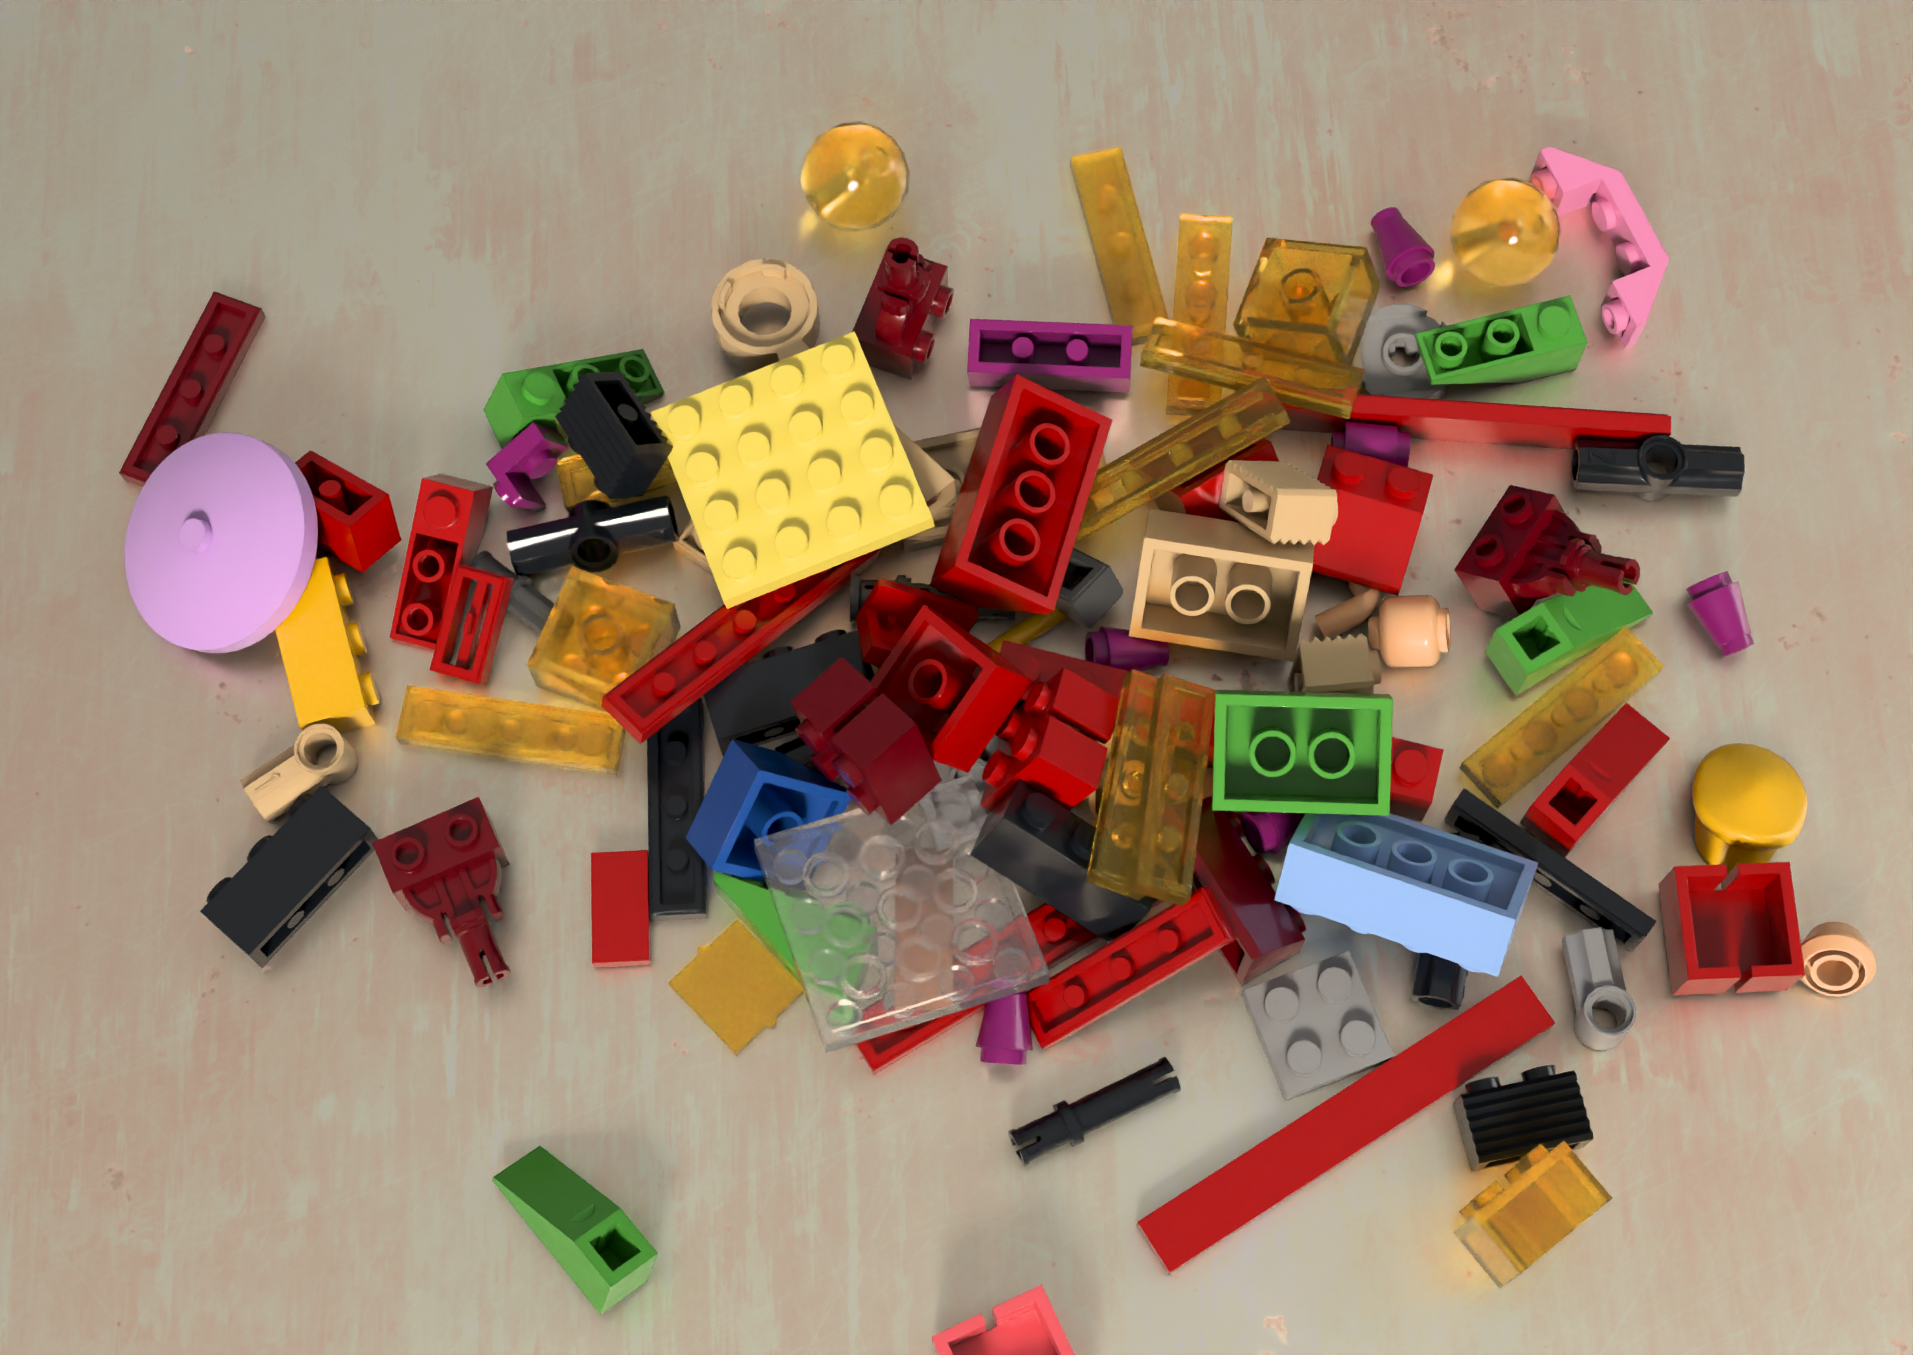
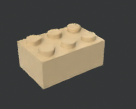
M1149 508L1129 636L1294 662L1313 567L1314 545L1310 542H1307L1305 545L1297 542L1294 545L1289 541L1286 544L1279 541L1273 544L1239 522Z

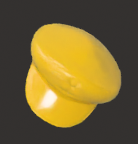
M1734 743L1723 745L1710 751L1701 760L1696 769L1692 786L1693 806L1696 812L1695 844L1700 856L1708 865L1726 864L1728 874L1737 864L1768 863L1777 849L1790 845L1799 835L1807 811L1806 790L1796 770L1781 756L1769 749L1753 744Z

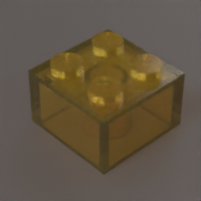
M1267 237L1233 322L1249 362L1349 373L1381 287L1367 247Z
M572 566L527 663L535 685L607 712L601 706L603 696L675 641L681 628L675 604Z
M1565 1141L1561 1142L1550 1152L1541 1143L1503 1175L1510 1183L1508 1187L1504 1189L1496 1180L1459 1211L1466 1221L1453 1233L1499 1289L1524 1272L1612 1199L1611 1195Z

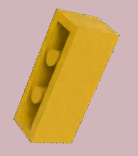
M327 557L315 560L311 576L300 600L275 631L298 723L302 731L314 724H327L334 727L340 734L375 725L376 722L371 706L379 704L380 698L372 673L370 671L362 672L359 655L366 654L367 648L359 623H350L346 606L354 604L349 580L345 572L336 574Z

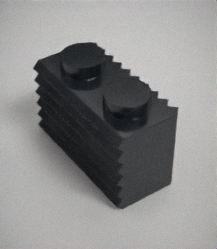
M620 372L586 373L578 377L579 382L573 385L575 389L569 392L570 397L564 400L566 405L559 408L561 413L555 417L568 436L570 448L582 457L594 475V484L599 491L607 495L609 499L644 496L671 453L673 446L666 443L668 438L661 435L662 430L656 427L657 422L650 419L651 414L645 411L646 406L640 404L641 399L634 395L636 391L629 388L630 383L624 380V374Z
M1545 1065L1522 1072V1082L1501 1086L1499 1077H1489L1466 1084V1093L1461 1094L1454 1101L1453 1105L1471 1171L1580 1149L1593 1140V1132L1590 1128V1120L1587 1117V1110L1583 1103L1575 1071L1557 1074L1555 1065Z

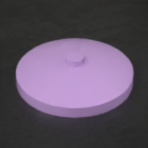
M222 432L201 436L182 445L166 457L153 471L141 489L130 515L125 538L124 559L127 583L134 604L146 623L165 640L180 647L206 653L238 651L259 642L272 633L288 617L300 600L315 562L318 544V519L314 498L306 478L294 461L282 450L265 441L239 433Z

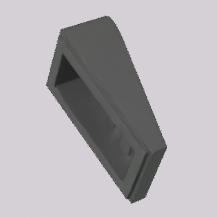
M1073 548L1055 608L1075 622L1087 628H1092L1121 598L1123 588L1109 565Z

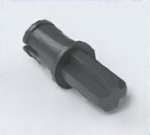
M488 551L480 552L470 562L469 566L515 578L505 614L512 612L543 637H549L558 633L566 620V614L561 608L532 587L531 578L525 575L517 576L492 557V554ZM472 579L471 582L477 585L478 580ZM491 585L489 596H491L493 585Z

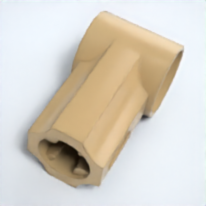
M314 724L306 727L298 735L293 746L242 778L240 782L252 804L262 817L270 823L290 810L304 795L314 794L321 785L325 787L326 785H338L347 781L354 774L358 756L355 748L334 727L327 724ZM336 744L337 752L335 757L325 765H316L315 760L318 751L326 745Z

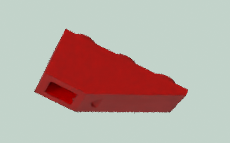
M445 474L422 478L389 638L435 649L457 563L469 565L477 555L482 542L493 486Z
M1626 703L1537 797L1520 821V824L1565 858L1670 738Z

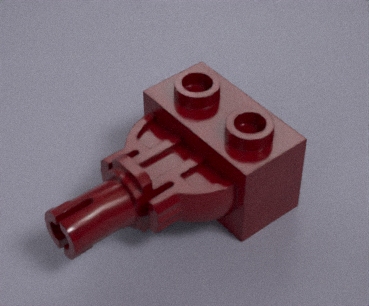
M895 238L888 244L852 332L855 331L869 366L912 380L918 363L926 365L931 356L936 339V334L931 333L937 317L945 319L952 303L954 289L948 287V266L925 259L919 254L918 246L915 242L908 238Z
M1509 485L1454 569L1479 609L1511 618H1516L1531 609L1538 599L1546 598L1556 593L1574 596L1576 591L1583 592L1589 586H1596L1612 590L1618 594L1628 595L1633 590L1631 584L1636 585L1640 577L1639 563L1635 559L1601 553L1602 546L1596 535L1581 532L1575 522L1566 515L1554 494Z
M479 797L372 842L393 895L405 910L411 908L420 918L433 924L442 943L453 941L445 922L446 918L449 919L452 930L459 940L473 974L476 987H486L493 984L484 962L485 957H487L493 974L497 977L498 981L511 974V970L504 960L492 931L491 923L483 908V902H486L496 922L504 917V912L497 897L501 887V869L510 865L491 818Z

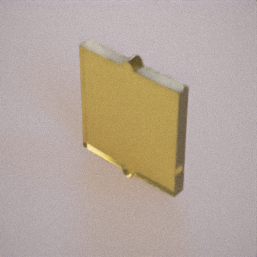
M738 919L711 944L699 946L697 949L698 955L668 982L669 986L736 1056L766 1028L774 1029L777 1025L776 1019L806 992L803 986Z

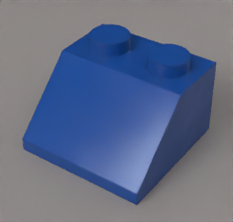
M732 739L687 833L686 839L711 870L806 892L851 798L846 792L847 788L834 781H829L825 776L779 751Z

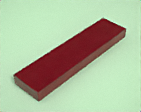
M215 291L213 292L119 472L125 481L143 487L153 471L172 452L191 440L205 436L266 317L262 308Z

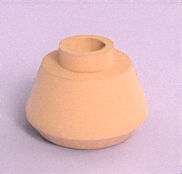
M1834 921L1819 924L1809 932L1801 943L1805 976L1800 980L1818 993L1828 996L1849 995L1868 985L1875 975L1876 958L1873 951L1859 930L1847 923Z

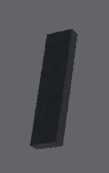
M699 698L647 739L649 916L651 921L708 918L707 864L686 839L687 833L705 797L704 704L702 698Z
M1465 788L1445 817L1446 823L1457 831L1478 835L1481 839L1490 842V847L1538 862L1532 881L1533 884L1595 927L1613 930L1615 941L1628 950H1634L1657 922Z

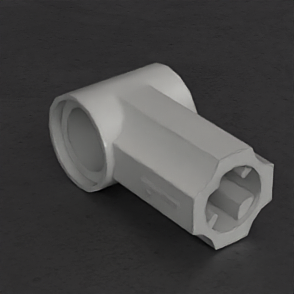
M1602 927L1582 929L1576 933L1565 935L1562 939L1576 1009L1574 1030L1577 1038L1585 1046L1593 1050L1606 1051L1618 1045L1631 1029L1636 1019V1006L1632 997L1626 992L1614 931L1603 929ZM1604 1008L1609 1010L1617 1020V1028L1608 1029L1600 1026L1592 1016V1009Z

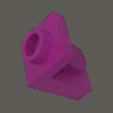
M533 422L486 463L497 480L493 483L494 489L509 506L538 512L546 505L530 481L549 473L556 466L557 458L569 448L559 431Z

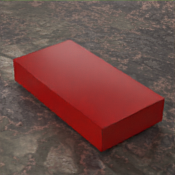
M648 850L591 853L592 964L594 968L651 965Z

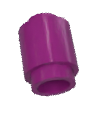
M1345 421L1342 432H1332L1330 445L1408 467L1411 438L1410 433L1398 432L1397 426Z

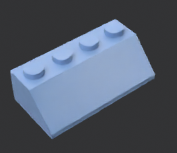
M1305 813L1289 842L1274 900L1290 905L1300 913L1319 915L1345 924L1355 932L1374 934L1400 943L1413 952L1429 953L1458 963L1468 971L1484 972L1498 977L1510 948L1538 862L1391 813L1390 816Z

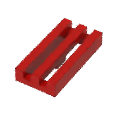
M457 563L429 670L476 684L487 685L515 578ZM471 580H478L470 611L466 616L463 627V638L456 665L450 664ZM491 585H493L472 669L470 670V665L475 650L478 634L480 631L483 615L485 612L488 596L490 593Z

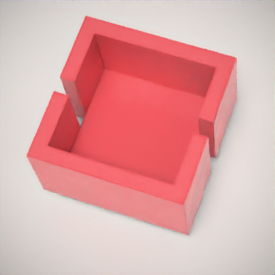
M1042 1285L993 1307L992 1318L996 1327L986 1331V1322L980 1313L932 1336V1345L937 1355H1074Z

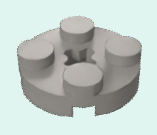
M1411 304L1388 305L1371 313L1367 317V321L1356 330L1348 352L1349 371L1354 383L1361 390V394L1440 399L1444 395L1448 384L1431 385L1415 340V334L1447 325L1443 321L1439 325L1435 319L1426 316L1427 310ZM1396 347H1404L1406 354L1415 355L1417 360L1410 362L1408 367L1398 366L1397 363H1393L1390 357L1394 356Z

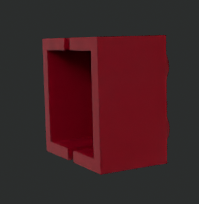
M841 657L790 702L800 721L795 730L805 744L814 751L810 759L829 781L833 782L839 777L849 786L846 792L862 812L869 816L876 811L892 826L940 783L942 779L917 724L883 693L872 703L868 704L867 701L877 693L875 686Z

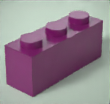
M970 319L967 364L969 385L1002 387L1018 374L1047 389L1129 393L1133 325Z

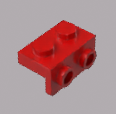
M879 579L856 616L862 660L880 668L923 604L934 609L967 632H970L979 617L977 607L888 579Z

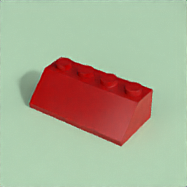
M1018 374L993 394L990 398L929 586L978 608L1041 614L1052 613L1056 606L1112 419Z

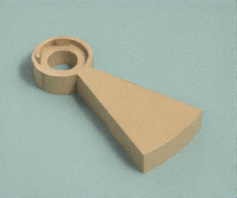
M752 259L740 264V267H734L719 281V286H716L711 297V316L717 344L723 354H726V357L736 366L753 372L815 347L820 333L818 300L809 278L798 268L794 269L793 265L783 260ZM764 302L776 303L785 307L791 314V317L786 326L776 333L769 335L755 334L748 331L741 324L745 313L754 305ZM894 424L931 516H933L956 497L955 479Z

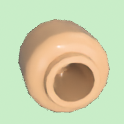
M1431 595L1387 597L1380 607L1379 616L1369 617L1368 637L1370 649H1380L1383 661L1393 668L1431 667L1436 665L1442 652H1449L1451 647L1449 609L1440 608L1436 598Z

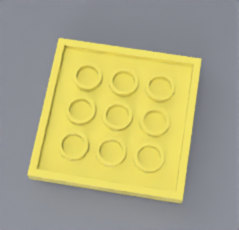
M855 331L651 411L653 420L657 422L656 427L662 430L661 435L668 438L666 443L673 446L668 459L727 609L935 527L929 508Z

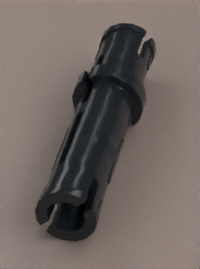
M1162 1057L1157 1062L1096 1092L1090 1093L1071 1104L1063 1100L1053 1105L1054 1112L1017 1129L1008 1131L1012 1146H1018L1036 1137V1142L1015 1151L1019 1160L1026 1166L1031 1161L1067 1143H1070L1072 1147L1084 1142V1135L1165 1096L1179 1092L1181 1087L1177 1076L1169 1077L1155 1085L1153 1084L1155 1079L1174 1071L1172 1065L1166 1057Z

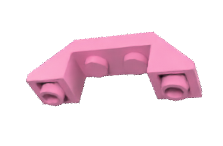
M1550 146L1540 150L1530 176L1533 193L1539 202L1546 203L1553 218L1591 204V212L1595 224L1601 231H1606L1615 246L1617 263L1621 271L1627 275L1612 281L1601 304L1602 318L1609 332L1612 334L1617 333L1625 349L1632 347L1636 344L1646 324L1669 257L1621 171Z

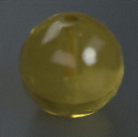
M862 121L842 123L831 127L817 136L804 158L801 174L805 198L816 215L832 227L849 232L876 228L894 217L908 193L910 180L906 155L896 140L879 126Z
M1515 177L1487 180L1471 190L1461 200L1455 210L1450 229L1453 253L1463 270L1478 282L1496 287L1526 284L1543 272L1550 265L1559 250L1561 236L1558 211L1547 193L1534 183Z

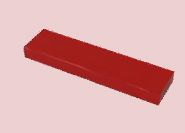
M1211 887L1199 888L1025 992L1027 994L1030 1026L1041 1049L1051 1048L1237 939Z

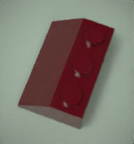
M1213 796L1168 807L1158 814L1152 845L1185 897L1201 887L1210 886L1237 937V939L1218 950L1240 985L1243 986L1298 954L1305 942V937L1302 934L1306 931L1305 923L1299 912L1292 906L1274 900L1276 892L1271 886L1275 884L1274 875L1260 854L1252 856L1241 839L1245 836L1243 826L1234 811H1212Z

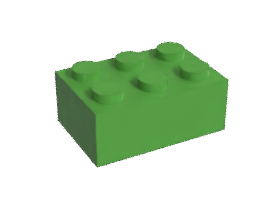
M1216 690L1212 811L1390 816L1393 698L1390 694Z

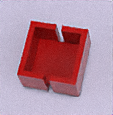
M1065 667L1048 682H1038L1029 693L1026 701L1017 709H1012L995 734L1000 739L996 752L990 757L982 773V780L987 783L980 805L992 811L1018 780L1021 779L1069 811L1097 789L1108 748L1086 735L1102 744H1106L1111 739L1121 700Z
M1790 862L1737 864L1728 874L1726 864L1674 866L1659 883L1672 995L1724 993L1733 984L1735 993L1787 991L1805 976ZM1721 883L1722 890H1714Z

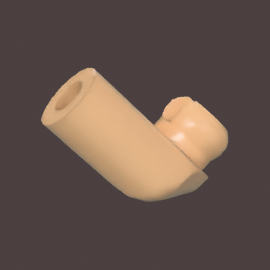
M1349 582L1348 587L1354 597L1315 616L1324 638L1327 636L1331 639L1364 623L1384 601L1385 592Z

